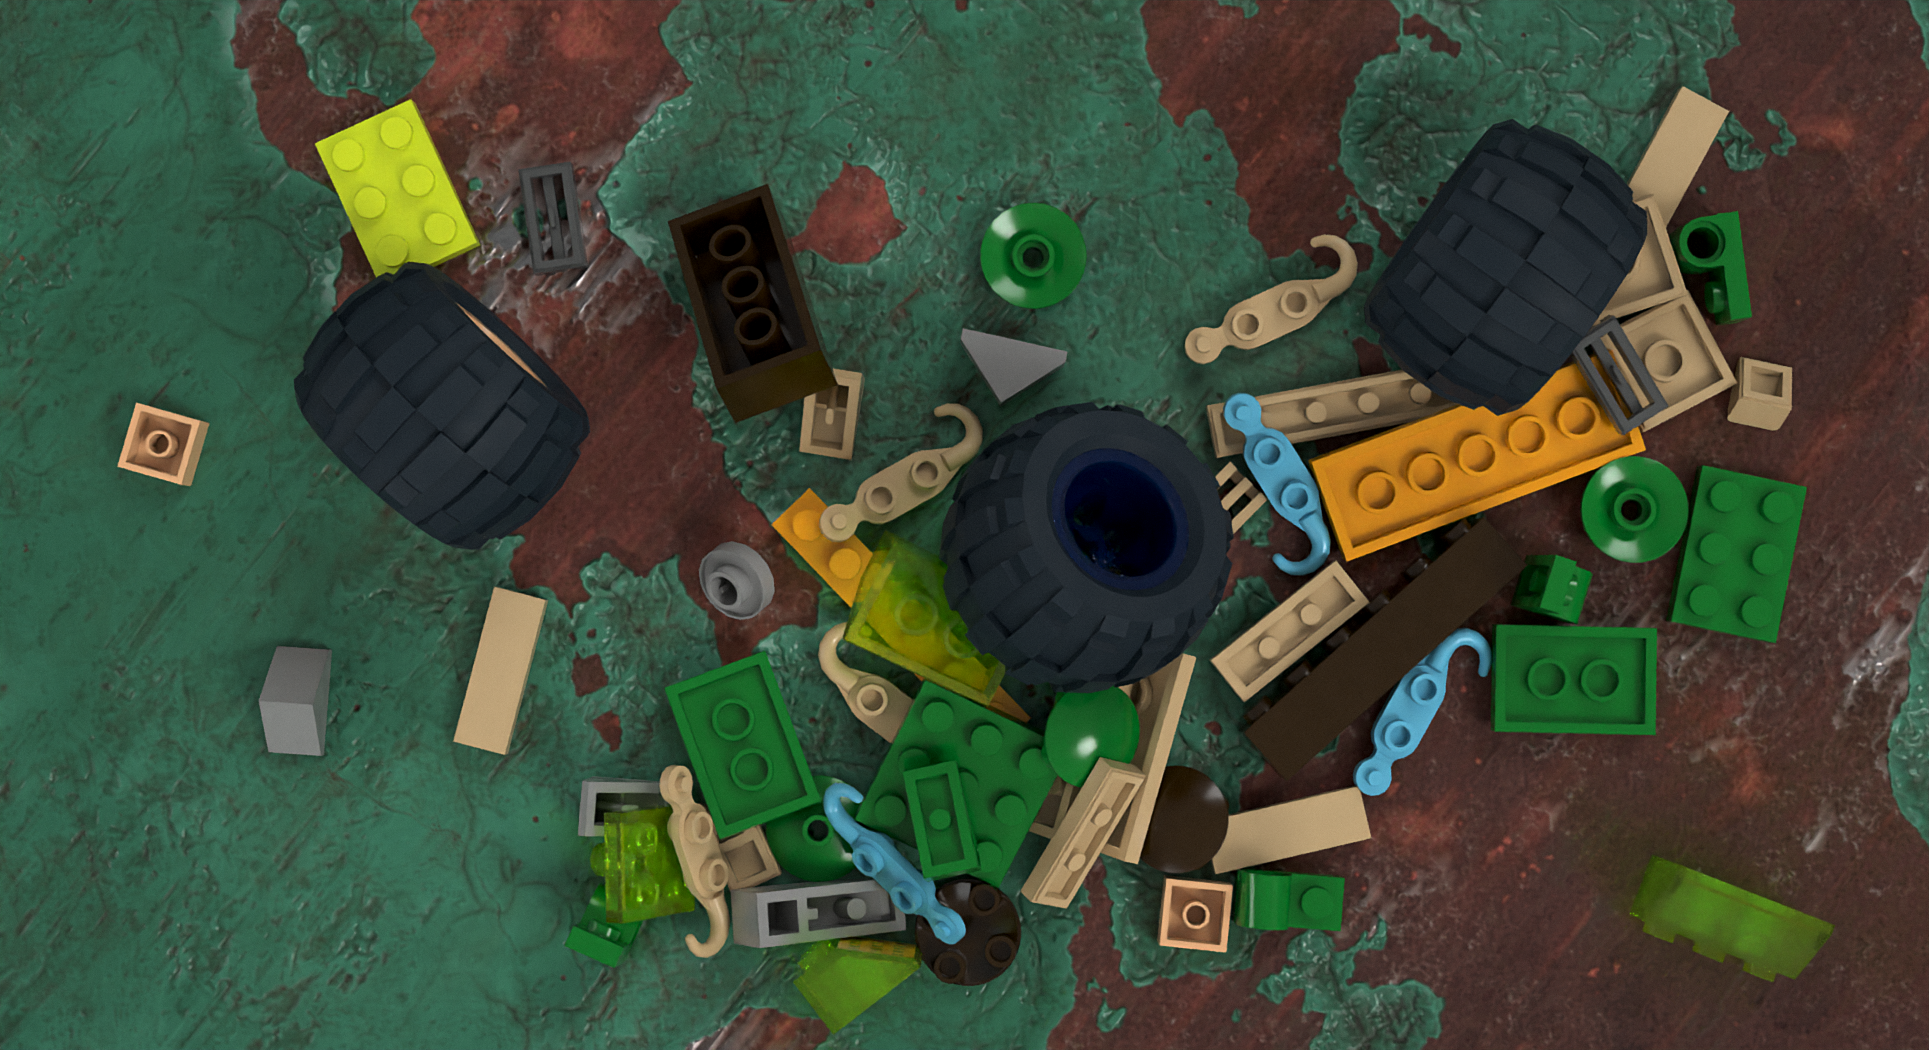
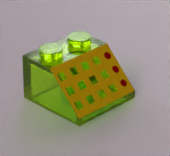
M855 936L838 938L832 943L829 940L817 941L800 955L801 959L797 962L800 968L793 983L834 1035L918 970L922 963V953L916 944Z

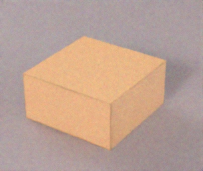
M136 403L117 467L180 485L191 486L209 423Z
M1164 875L1157 938L1158 944L1160 946L1226 952L1233 885L1230 882Z

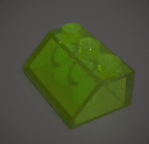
M885 530L860 579L842 637L843 640L988 707L1005 675V665L990 653H985L982 656L965 636L968 628L959 612L950 610L942 584L945 583L943 577L948 570L947 564L939 559V555Z
M1654 855L1651 856L1630 911V915L1645 921L1642 929L1643 932L1673 943L1676 934L1682 935L1695 941L1692 951L1722 963L1728 953L1745 960L1742 968L1743 971L1770 982H1774L1777 973L1795 980L1830 938L1835 925Z

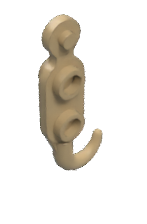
M1324 234L1312 238L1310 241L1312 247L1326 246L1338 253L1341 264L1339 270L1334 275L1325 279L1287 281L1236 304L1228 310L1219 328L1199 327L1188 334L1184 344L1186 355L1196 364L1204 365L1214 361L1226 346H1234L1242 350L1254 349L1305 326L1316 317L1331 299L1341 295L1350 288L1357 276L1358 262L1355 251L1347 241L1335 235Z
M947 403L934 409L935 416L951 415L963 422L966 429L964 439L951 448L921 450L912 453L865 480L859 486L852 504H834L823 511L819 519V528L823 536L832 542L846 541L854 534L860 522L868 521L872 524L891 522L938 495L959 468L968 463L978 453L983 442V428L978 417L969 408L960 404Z
M844 622L837 624L825 633L819 644L818 658L821 669L838 686L854 715L891 743L913 699L886 678L849 668L840 661L836 654V647L843 637L858 635L863 638H869L871 631L859 623Z
M670 765L662 772L659 785L663 799L671 804L673 809L667 824L668 835L673 842L683 872L684 883L691 894L705 907L710 921V934L705 943L701 944L698 942L693 934L686 935L685 942L688 949L695 956L708 958L718 953L724 946L729 934L730 915L724 897V887L727 884L729 872L727 864L723 861L713 830L712 818L702 805L695 803L692 798L693 780L689 769L681 765Z

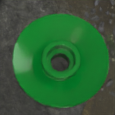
M1023 203L1001 213L988 227L980 250L982 272L990 288L1007 303L1024 309L1047 308L1067 298L1081 281L1087 260L1085 241L1076 223L1060 209L1043 203ZM1031 249L1038 250L1043 256L1042 264L1036 268L1026 266L1023 262V255L1026 251Z
M1628 456L1607 463L1589 479L1581 498V521L1588 538L1602 553L1618 561L1642 563L1661 557L1679 541L1688 520V500L1682 483L1668 467L1650 458ZM1627 500L1634 502L1638 509L1637 516L1631 521L1625 519L1621 513L1622 504Z
M814 775L812 778L821 802L767 822L766 834L768 844L775 859L786 871L803 880L825 882L843 877L856 868L852 859L853 849L833 828L823 808V797L826 789L834 783H848L831 776ZM840 797L844 809L855 819V813L860 803H855L846 797ZM815 820H821L828 826V836L822 840L813 839L808 832L809 824ZM858 822L865 829L873 831V828Z

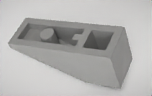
M873 878L778 884L730 890L734 944L766 948L906 930L905 913L894 905L890 894Z

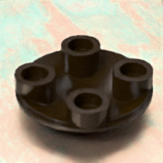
M1176 765L1165 767L1140 859L1143 862L1163 872L1184 873L1201 869L1218 853L1228 831L1229 804L1225 794L1221 792L1213 780L1204 773L1190 767Z
M958 879L938 887L935 892L936 900L942 906L954 910L961 916L965 924L966 933L956 944H947L935 936L925 917L917 915L915 941L918 952L926 966L942 982L962 986L985 984L1003 974L1015 959L1021 941V923L1017 910L1011 900L999 888L978 879Z

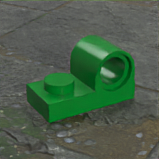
M1738 211L1699 217L1675 229L1669 235V239L1680 272L1684 274L1709 272L1710 282H1706L1704 289L1705 304L1710 314L1714 313L1716 326L1738 323L1751 318L1752 312ZM1690 233H1695L1705 240L1707 253L1704 259L1697 258L1690 253L1687 246V238Z
M1526 555L1524 562L1527 566L1520 573L1511 606L1577 625L1593 573L1576 567L1577 561L1558 555Z
M953 760L903 771L925 881L930 882L980 871L981 862L972 822L968 816L957 761Z
M1252 868L1237 869L1232 921L1242 927L1263 930H1288V927L1341 931L1345 878L1338 875Z
M600 883L580 923L573 925L564 946L616 968L626 961L644 921L649 904Z

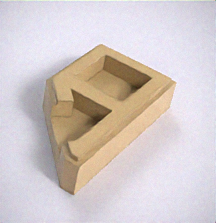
M702 802L697 803L702 805L706 809L707 813L710 815L707 804ZM713 823V830L723 861L728 867L727 885L729 890L752 888L782 874V870L774 857L761 825L720 840Z

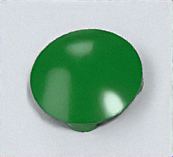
M1114 686L1108 690L1093 693L1057 692L1055 705L1048 716L1044 733V745L1041 756L1045 765L1053 769L1065 782L1082 788L1100 757L1130 764L1135 755L1140 734L1139 718L1132 700L1123 690Z

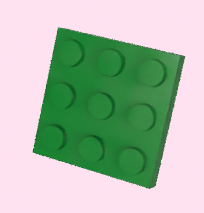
M925 675L855 813L854 820L918 850L902 772L956 760L968 816L974 829L981 862L980 871L967 874L999 888L1057 777L1055 771L1045 765L1041 756L1045 731L933 677Z

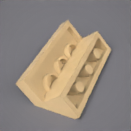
M1182 653L1158 672L1135 684L1119 687L1132 700L1140 724L1139 742L1130 764L1135 765L1146 777L1100 852L1102 854L1135 864L1139 862L1195 665L1196 657ZM1057 775L1029 831L1052 839L1080 792L1081 787L1071 785Z

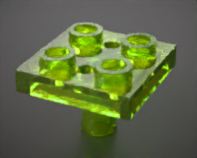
M671 804L604 813V842L598 843L593 848L590 864L597 876H605L607 923L624 924L695 910V896L691 894L684 883L683 872L673 842L667 831L668 820L673 813Z

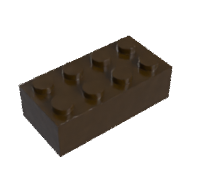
M768 184L668 221L714 383L735 423L838 385L785 219Z

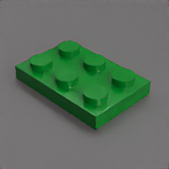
M1705 465L1697 466L1688 508V520L1683 533L1666 621L1757 641L1776 643L1807 487Z
M1492 624L1491 731L1656 735L1657 628Z
M765 651L664 688L720 840L821 802Z

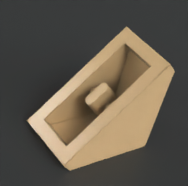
M833 368L838 385L804 398L799 452L851 460L865 378L862 373Z

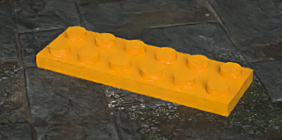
M1607 349L1617 365L1613 350ZM1595 354L1588 355L1625 417H1630L1631 413ZM1572 361L1561 365L1540 391L1518 410L1497 416L1484 406L1473 410L1457 404L1309 459L1308 462L1342 559L1350 561L1602 467L1613 460L1642 452L1646 448L1638 426L1625 435H1620L1616 432L1578 367Z

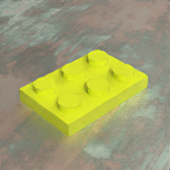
M411 99L315 143L376 278L386 272L395 274L407 262L426 263L435 267L480 246V242L415 102Z

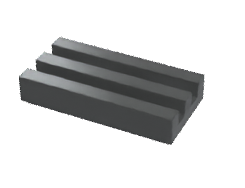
M571 161L518 169L533 274L539 276L555 271L559 273L566 272L569 269L577 268L579 270L588 268L574 166ZM562 175L573 257L567 258L565 256L554 176ZM542 178L554 257L553 260L547 261L544 258L533 179Z
M1607 315L1600 320L1599 324L1591 327L1570 354L1618 434L1625 435L1668 407L1667 402L1614 315ZM1608 334L1650 403L1644 408L1640 405L1600 337ZM1589 345L1631 413L1630 417H1625L1584 348Z

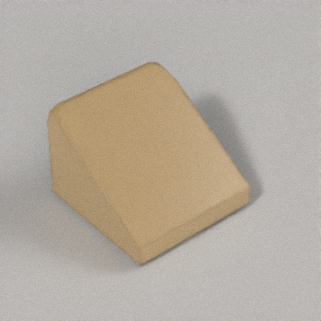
M1740 357L1737 361L1734 376L1737 384L1732 386L1728 406V420L1753 427L1778 430L1792 410V367Z

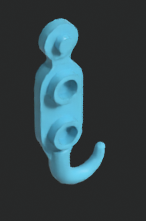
M1248 393L1233 394L1226 400L1223 406V416L1232 428L1243 432L1245 435L1243 457L1248 468L1274 509L1281 516L1305 531L1312 544L1310 554L1300 562L1289 561L1279 553L1274 554L1272 560L1280 570L1290 575L1303 576L1315 572L1325 563L1330 553L1331 545L1328 528L1322 517L1317 485L1288 438L1281 431L1262 425L1259 402Z
M1457 628L1394 685L1371 730V741L1374 745L1373 753L1361 760L1353 771V782L1362 793L1374 796L1385 792L1392 780V763L1397 759L1410 755L1418 746L1444 699L1448 663L1458 647L1463 645L1473 647L1479 654L1480 659L1478 674L1481 677L1487 676L1492 665V651L1488 641L1479 632L1469 628Z
M834 783L829 786L823 797L824 812L833 828L853 849L852 859L857 869L864 875L876 880L890 894L894 905L900 911L906 914L925 917L937 938L947 944H956L962 939L966 933L965 924L958 913L942 906L936 900L934 882L925 881L922 870L916 869L897 850L895 843L888 835L865 829L844 809L840 797H846L855 803H861L863 800L862 794L846 783Z

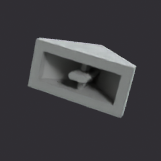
M964 328L961 334L962 347L1000 407L1063 368L1068 353L1063 350Z
M287 646L276 647L259 698L268 752L324 755L332 650Z
M592 776L582 781L578 835L669 836L667 824L672 814V806L661 795L660 781Z

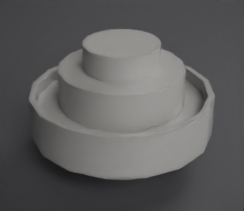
M733 541L721 543L702 559L699 568L701 587L713 606L726 616L739 620L750 619L771 603L775 592L772 573L763 558L747 545Z

